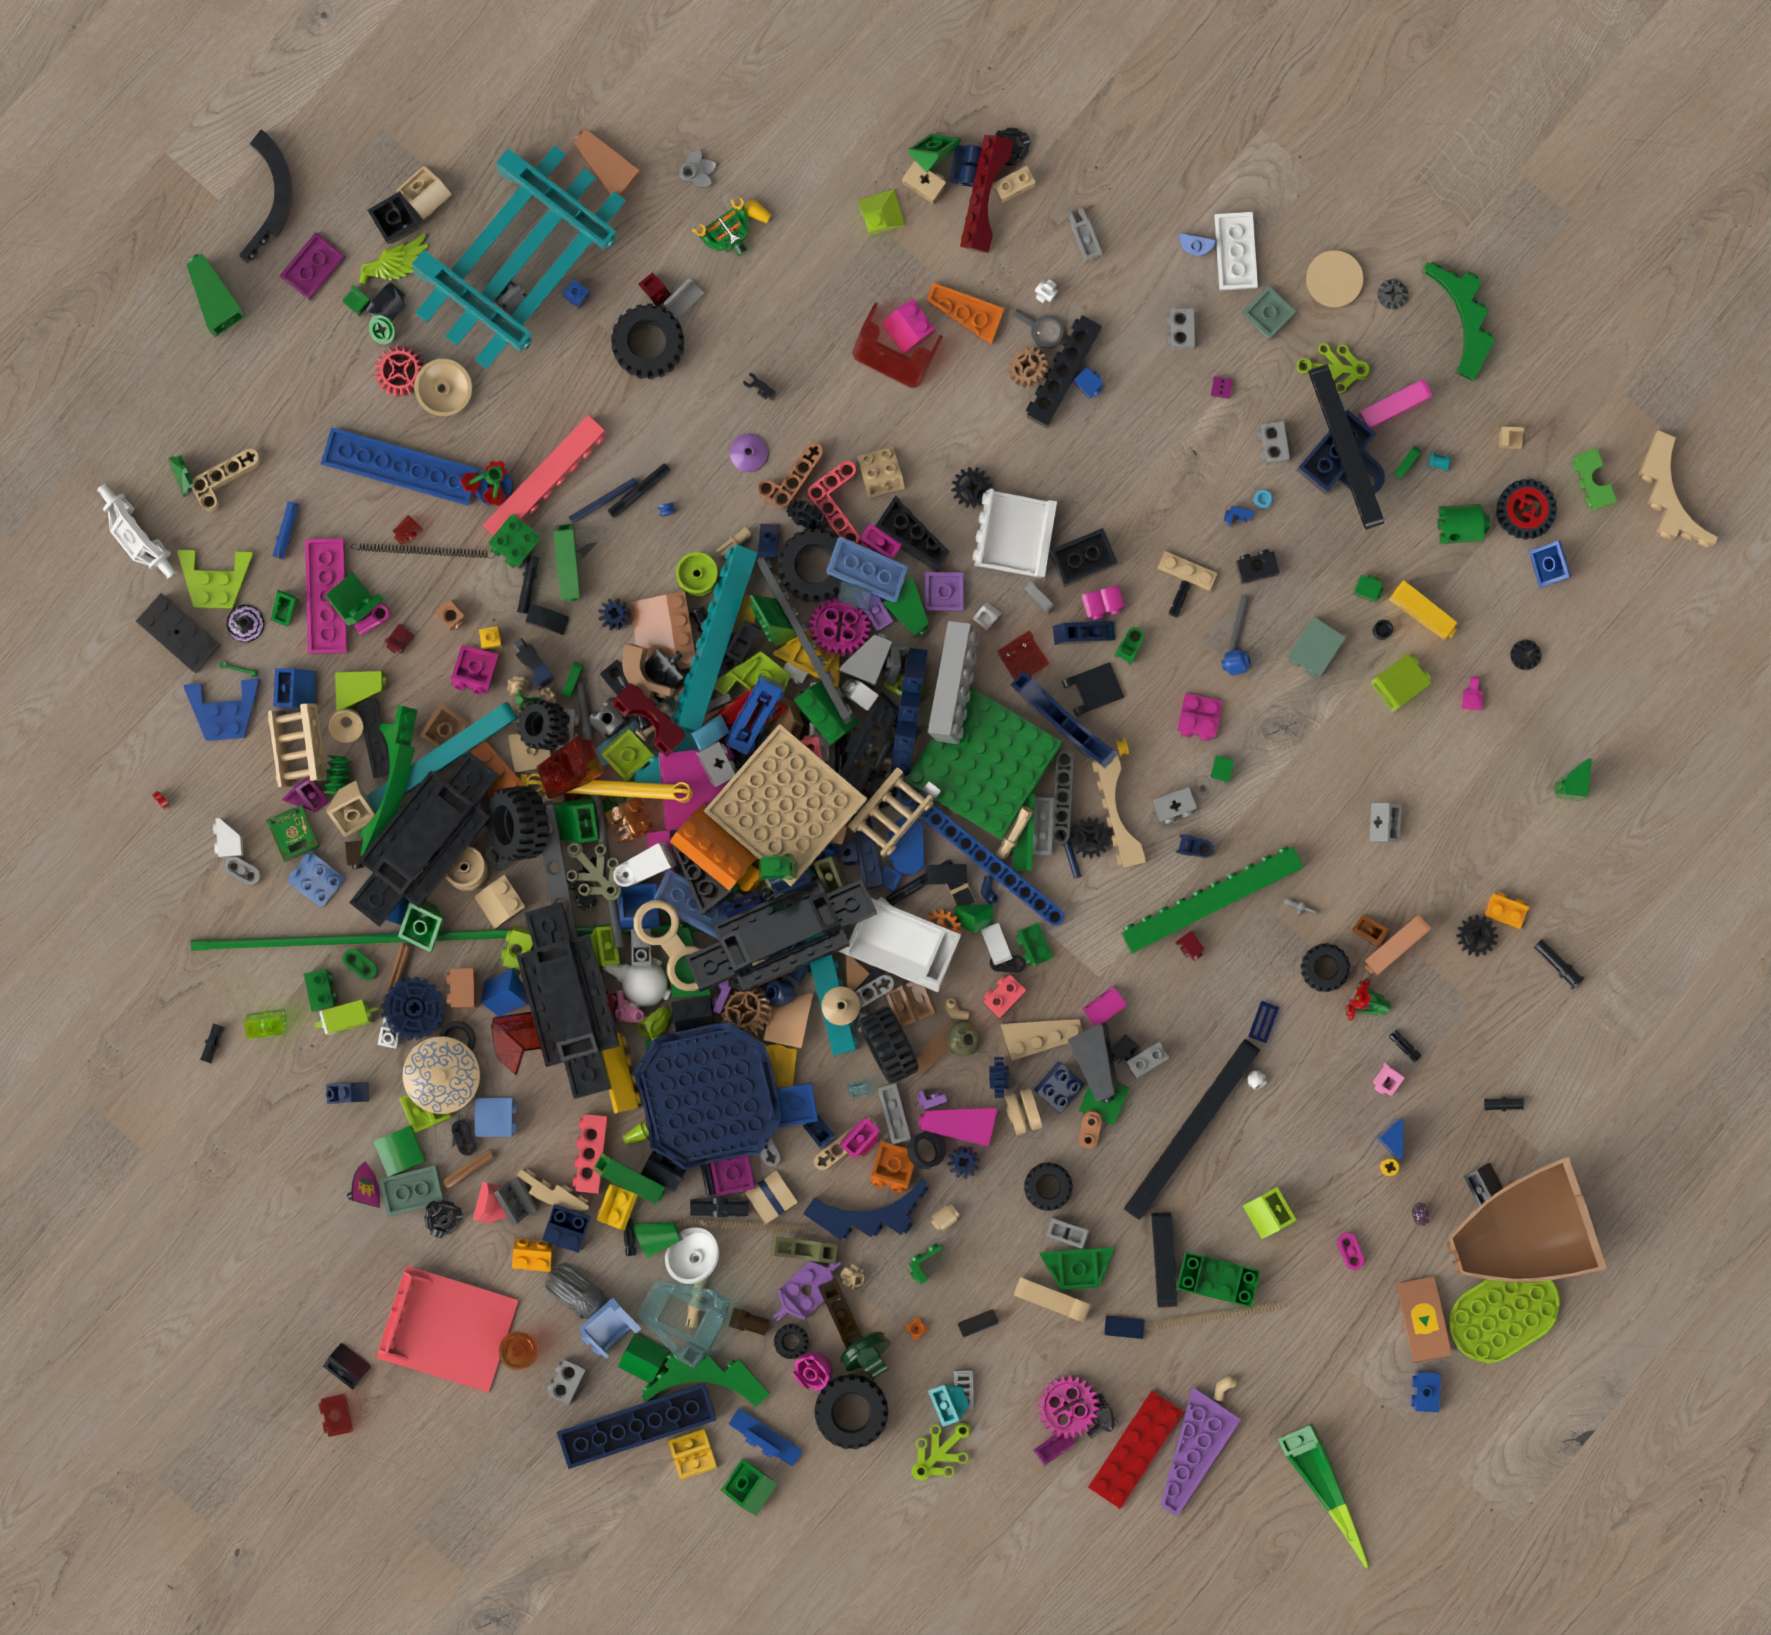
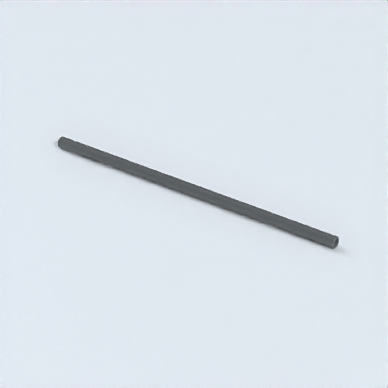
M581 683L576 685L589 779L599 780L592 726L590 724L591 721L588 719L590 712L586 685ZM592 795L599 844H603L608 850L605 855L604 877L609 881L610 868L607 866V862L611 856L602 795ZM600 848V853H603L604 848ZM614 888L608 890L609 894L614 892ZM607 900L614 949L623 948L617 900Z

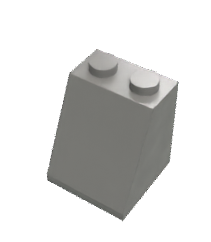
M880 633L879 636L873 635L840 667V674L875 688L885 665L890 646H892L890 637Z

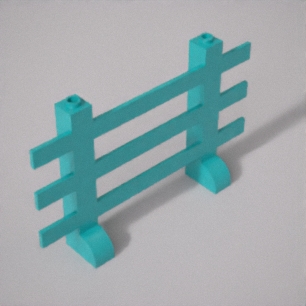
M555 145L536 168L532 167L509 148L496 162L498 174L512 183L516 182L520 187L451 270L425 250L412 263L414 274L424 282L432 283L436 287L415 312L417 316L428 323L448 297H450L466 310L445 335L453 344L458 346L478 320L496 333L475 358V361L486 369L489 368L508 343L520 353L523 349L529 348L533 342L531 340L533 338L532 333L523 325L592 242L605 251L607 247L611 248L617 240L616 231L607 224L626 200L614 191L595 214L578 202L579 198L596 179L585 168L565 191L548 179L550 174L566 156ZM534 196L550 208V210L483 291L479 293L463 279L531 197ZM564 219L580 233L513 314L509 316L493 302L560 221Z

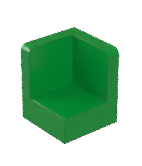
M352 285L350 287L352 290L342 302L356 315L360 316L371 301Z
M1216 755L1210 777L1228 784L1235 760Z

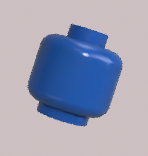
M1243 649L1228 651L1224 655V660H1221L1223 670L1228 671L1231 676L1246 673L1248 668L1251 667L1249 654L1244 652Z

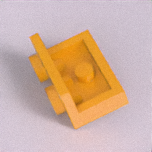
M515 1239L512 1268L551 1272L553 1244L542 1240Z

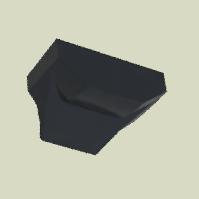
M389 282L371 301L366 312L372 317L385 314V317L391 318L390 321H393L406 306L404 303L405 294Z

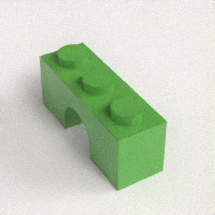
M1597 448L1575 455L1572 461V467L1575 472H1578L1580 477L1578 479L1580 488L1585 490L1587 495L1585 497L1586 504L1592 511L1617 502L1611 484L1599 486L1592 479L1593 471L1604 466Z

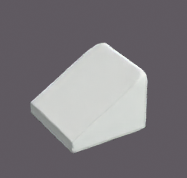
M986 602L972 619L987 631L1002 613L989 602Z

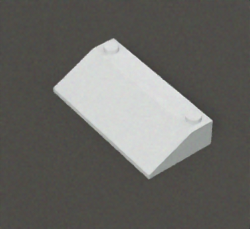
M871 898L877 915L843 929L850 946L838 952L938 992L961 934Z

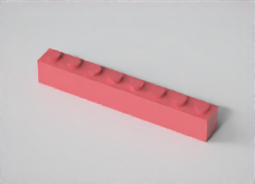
M587 415L483 524V527L494 536L512 514L525 523V517L529 513H535L540 507L538 504L543 499L547 500L553 492L551 490L556 485L559 487L566 480L564 476L569 471L571 473L574 472L579 466L578 462L582 458L586 459L591 454V448L595 444L599 445L605 439V430Z

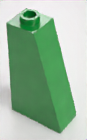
M555 525L554 539L560 599L572 602L576 601V598H580L575 525Z
M679 923L676 934L685 946L696 947L689 926ZM686 954L676 962L675 974L680 981L693 983L695 979L685 959V956L690 954ZM671 983L672 998L711 996L710 988L702 992L699 989L684 991L676 988Z
M601 1153L593 1168L602 1177L654 1204L664 1196V1186Z

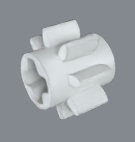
M1050 279L1047 282L1042 280L1035 289L1037 293L1036 299L1042 303L1045 300L1050 303L1058 292L1055 289L1057 284Z

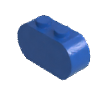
M906 817L900 818L895 824L901 828L908 819ZM916 819L894 845L896 849L889 856V862H893L895 870L903 875H914L924 866L923 825ZM888 831L889 841L895 835L893 831Z

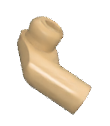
M947 999L945 1009L949 1016L954 1019L968 1021L969 1011L960 1010L955 999Z

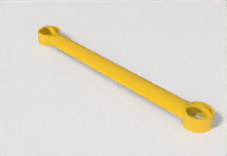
M532 774L526 780V786L531 787V784L541 785L536 790L538 794L552 792L672 799L681 803L688 802L693 795L692 788L684 782L658 784L542 777L539 774ZM540 778L542 781H536L533 779ZM685 786L688 790L679 788ZM676 793H686L687 796L679 799Z

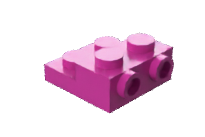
M461 645L451 676V684L458 690H465L467 688L477 695L488 694L499 654Z
M1185 693L1177 731L1181 732L1180 735L1192 737L1193 734L1200 736L1199 739L1211 741V738L1215 739L1223 701Z

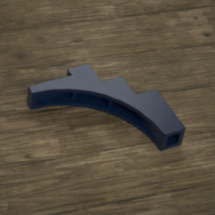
M910 648L907 656L890 774L897 767L903 771L904 776L910 774L928 650Z
M1023 671L1012 682V688L1035 712L1044 717L1086 757L1091 758L1103 768H1106L1118 755L1111 747L1101 741L1066 711L1030 675Z
M921 1179L901 1199L875 1210L857 1212L841 1210L813 1198L803 1214L839 1240L843 1237L847 1239L853 1230L850 1228L851 1225L870 1238L873 1235L877 1236L883 1228L880 1225L882 1222L900 1235L903 1232L907 1234L913 1224L910 1223L912 1219L906 1214L907 1212L912 1213L918 1204L915 1201L919 1196L922 1198L929 1189L926 1187L928 1183Z

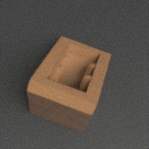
M846 955L847 988L855 991L870 974L851 956Z

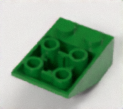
M750 595L752 600L750 606L769 643L774 642L775 646L778 647L796 637L794 629L777 599Z

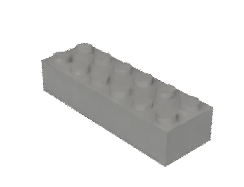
M948 621L928 733L937 742L959 744V740L963 737L964 729L962 724L963 720H966L967 709L965 707L966 702L970 700L969 685L973 682L974 673L972 669L973 665L977 662L976 647L980 645V635L969 623Z

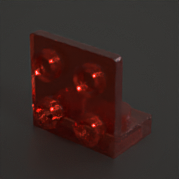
M1030 630L997 651L998 656L1014 680L1023 671L1032 676L1049 665L1048 660L1034 641V636Z

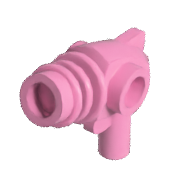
M623 990L616 991L618 1007L615 1010V1017L617 1022H641L644 1018L643 1012L628 1005V1000H625Z

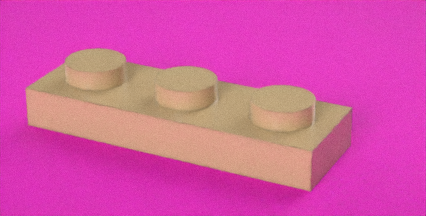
M1164 551L1157 570L1187 581L1209 592L1217 576L1216 572Z

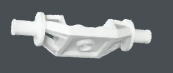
M107 483L100 486L97 492L107 502L103 511L105 513L108 512L110 532L132 560L148 565L150 569L159 567L167 580L174 577L177 571L167 560L171 552L165 549L159 539L150 541L146 532L137 525L134 517L130 516L134 511V507L125 499V494L116 496ZM146 554H151L155 557V559L147 556Z

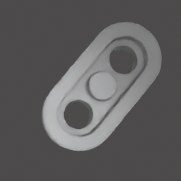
M230 857L224 863V869L227 874L247 885H256L261 879V873L256 867L238 857ZM233 863H237L238 868L236 870H232L231 868ZM251 872L255 875L252 880L248 878V874Z

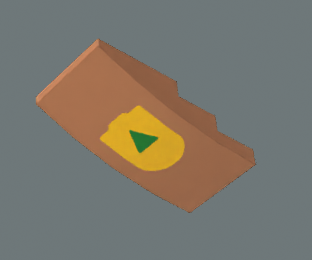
M1435 1277L1396 1284L1413 1363L1451 1356Z

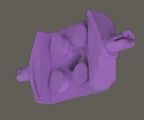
M809 1261L778 1290L782 1307L773 1315V1318L775 1319L780 1315L776 1319L779 1322L786 1314H791L804 1320L824 1301L818 1286L832 1280L833 1271L841 1263L838 1262L836 1265L830 1263L828 1266H822ZM803 1285H811L813 1292L810 1295H804L801 1290Z

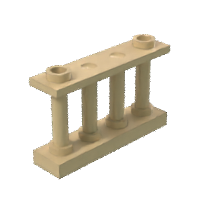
M301 704L300 712L282 715V711H268V723L271 730L278 787H292V779L310 776V781L327 780L317 704ZM302 719L303 731L285 734L283 723ZM305 738L306 750L287 753L286 742ZM307 757L308 769L290 772L288 761Z
M898 767L848 825V828L854 833L857 830L859 832L862 831L883 849L880 854L883 857L886 855L890 856L896 849L894 845L923 811L927 812L933 805V796L929 794L925 799L904 782V773ZM894 786L900 787L920 804L914 813L891 796L892 793L890 791ZM882 801L888 802L908 819L901 828L879 811L878 805ZM869 816L876 817L895 833L889 842L885 841L866 825L867 822L865 821Z

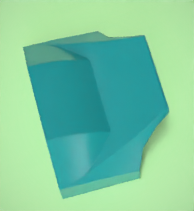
M946 1383L928 1391L943 1427L962 1419L963 1413L969 1407L962 1387L950 1386Z

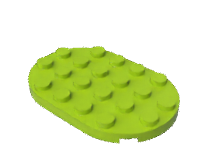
M1485 1279L1464 1292L1454 1303L1449 1316L1451 1338L1456 1347L1465 1356L1475 1361L1484 1363L1502 1361L1536 1341L1552 1328L1560 1307L1558 1291L1552 1280L1542 1282H1507Z

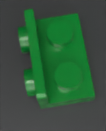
M1039 923L1017 931L1018 935L1015 938L1019 947L1023 946L1026 953L1023 956L1027 965L1031 963L1033 967L1054 958Z

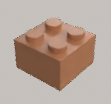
M474 968L450 969V973H447V985H450V992H447V1003L454 1009L477 1008V970Z

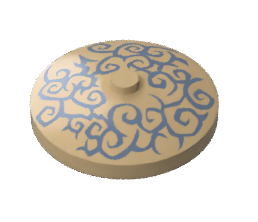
M446 1036L432 1037L419 1043L409 1053L403 1067V1083L411 1100L420 1108L437 1114L451 1113L464 1107L475 1096L480 1083V1066L473 1051L463 1042Z

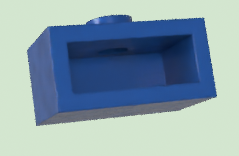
M1416 1371V1375L1412 1376V1387H1415V1394L1411 1395V1407H1414V1411L1439 1413L1441 1373Z

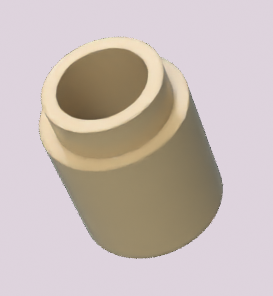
M952 1204L945 1205L931 1216L933 1219L931 1224L937 1231L940 1229L943 1232L955 1223L960 1215Z

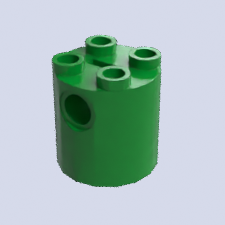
M1481 504L1438 506V514L1441 518L1437 519V527L1442 532L1439 535L1440 544L1483 542L1485 535L1490 530V516L1483 512Z

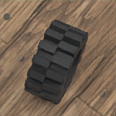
M795 1324L782 1326L774 1337V1347L777 1353L786 1359H796L803 1355L809 1343L805 1330ZM788 1334H794L798 1337L799 1344L794 1349H788L784 1345V1338Z

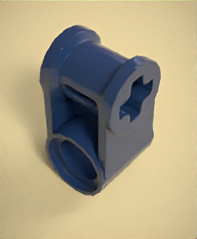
M1180 834V845L1176 853L1199 858H1209L1213 854L1214 846L1210 841ZM1201 845H1209L1211 851L1208 854H1202L1200 852Z

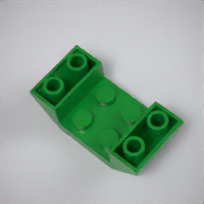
M1185 1251L1176 1289L1252 1308L1261 1270Z

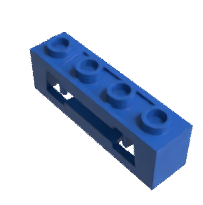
M763 674L760 675L725 738L727 746L747 755L749 750H753L756 745L755 739L757 735L762 734L766 726L764 723L767 717L770 718L772 716L776 701L779 702L784 694L781 683ZM760 696V700L764 702L754 718L748 733V729L745 726L758 704L757 699Z

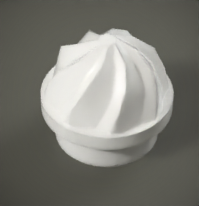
M1251 1071L1247 1078L1249 1087H1252L1253 1090L1262 1088L1267 1083L1265 1074L1260 1071Z

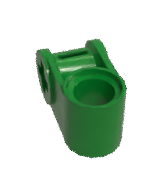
M1137 627L1131 628L1123 642L1119 645L1114 657H1120L1131 665L1143 641V631ZM1137 631L1141 636L1140 640L1132 641L1130 633Z

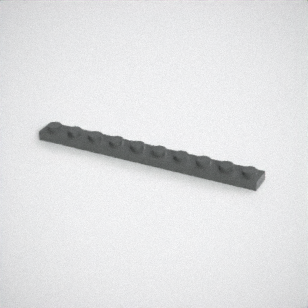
M756 556L757 565L794 629L796 636L845 724L851 722L850 715L853 713L849 705L843 704L841 698L844 696L839 687L835 688L832 682L835 680L830 671H825L823 666L826 664L822 656L816 655L814 650L817 647L812 638L808 640L805 635L808 631L803 622L799 624L797 620L799 614L795 607H790L788 604L790 598L785 590L781 591L779 587L781 582L777 574L773 575L770 569L773 567L768 558L764 559L763 557Z

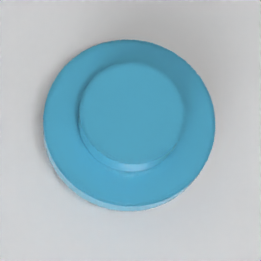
M1267 490L1257 491L1253 498L1254 504L1260 509L1268 508L1273 501L1272 494Z

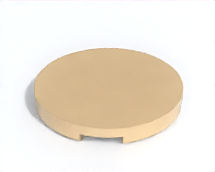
M1338 250L1327 251L1318 255L1309 265L1306 274V286L1309 294L1317 303L1327 307L1340 308L1353 302L1359 295L1363 286V272L1357 260L1350 254Z

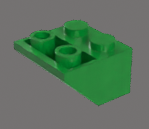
M592 798L554 803L561 841L583 843L598 840Z

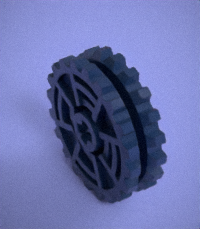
M410 977L403 979V982L399 980L394 983L395 987H389L387 990L389 994L386 993L382 998L385 1002L381 1004V1008L384 1009L381 1017L386 1019L384 1024L386 1027H391L390 1032L392 1034L396 1032L398 1033V1038L405 1036L409 1041L413 1040L414 1037L416 1040H420L423 1038V1035L427 1037L432 1034L431 1031L434 1032L439 1028L437 1024L443 1021L441 1015L445 1013V1009L442 1008L445 1001L440 999L442 993L435 990V984L429 985L427 979L420 981L419 977H415L412 980ZM414 1004V1008L417 1007V1011L411 1013L412 1010H409V1007Z

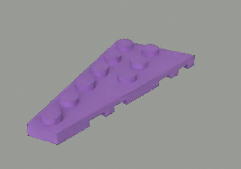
M1192 1387L1160 1505L1176 1517L1241 1421L1240 1418L1194 1387Z

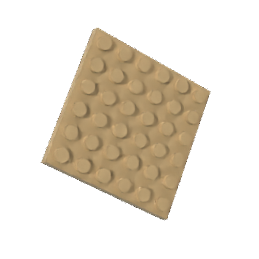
M779 724L707 806L704 813L758 859L763 856H790L796 859V879H783L792 887L866 802L867 798Z

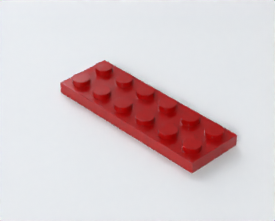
M1151 1390L1088 1485V1488L1121 1509L1184 1411Z

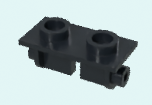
M568 881L571 890L575 889L577 897L574 898L578 908L582 907L584 911L586 905L589 908L596 906L594 895L582 896L578 891L581 884L589 886L588 881H576L574 883Z

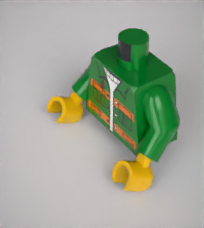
M738 196L740 199L739 203L734 204V201L730 200L733 208L706 227L697 223L700 225V231L697 232L692 228V232L698 235L705 245L711 249L726 253L734 249L738 256H741L748 251L743 241L748 238L747 233L750 230L749 216L743 206L744 202Z

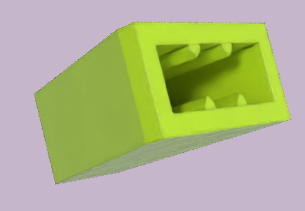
M382 671L335 672L336 711L350 709L356 706L357 703L364 702L383 693L384 687H387V676H383Z

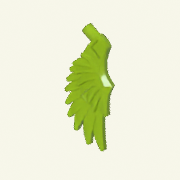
M422 234L405 246L401 243L394 248L384 249L377 260L363 264L359 284L366 285L368 276L381 277L384 280L393 281V278L399 280V276L406 278L407 275L405 273H413L414 271L411 269L413 268L412 263L418 257L417 255L428 247L427 243L421 245L426 234Z

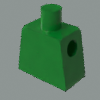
M790 856L761 857L759 859V879H796V859Z

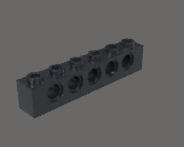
M1083 315L1080 320L1075 319L1071 327L1073 329L1071 336L1067 335L1062 343L1065 346L1062 352H1057L1053 359V362H1055L1053 369L1049 368V372L1044 376L1047 380L1043 386L1039 385L1035 392L1036 400L1034 402L1030 401L1026 408V412H1028L1027 418L1045 428L1048 427L1101 331V325ZM1082 333L1086 336V340L1079 342L1075 336ZM1069 350H1074L1077 353V357L1070 359L1066 353ZM1062 366L1066 367L1068 373L1060 375L1057 369ZM1051 383H1055L1058 385L1059 390L1052 392L1048 386ZM1047 400L1050 406L1046 409L1041 408L1039 402Z

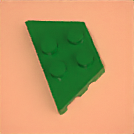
M1114 1247L1039 1253L1060 1290L1093 1288L1100 1286Z

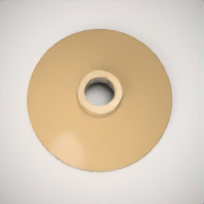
M835 987L829 990L822 1000L823 1015L829 1022L835 1025H847L854 1021L859 1014V998L849 988ZM839 1002H843L845 1004L844 1009H839L837 1007Z

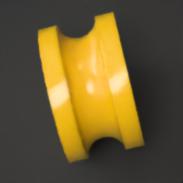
M1123 738L1122 741L1116 740L1119 756H1122L1124 753L1129 755L1126 739Z

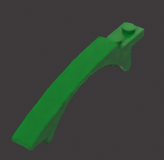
M398 705L395 723L380 724V730L386 739L389 750V779L379 809L371 821L360 831L359 836L364 837L360 856L366 852L398 812L415 747H411L417 709Z

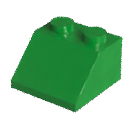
M742 1458L720 1491L740 1507L757 1516L778 1483Z

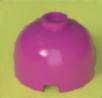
M817 1351L804 1353L794 1363V1377L803 1388L814 1389L813 1391L822 1390L832 1377V1363L823 1353Z

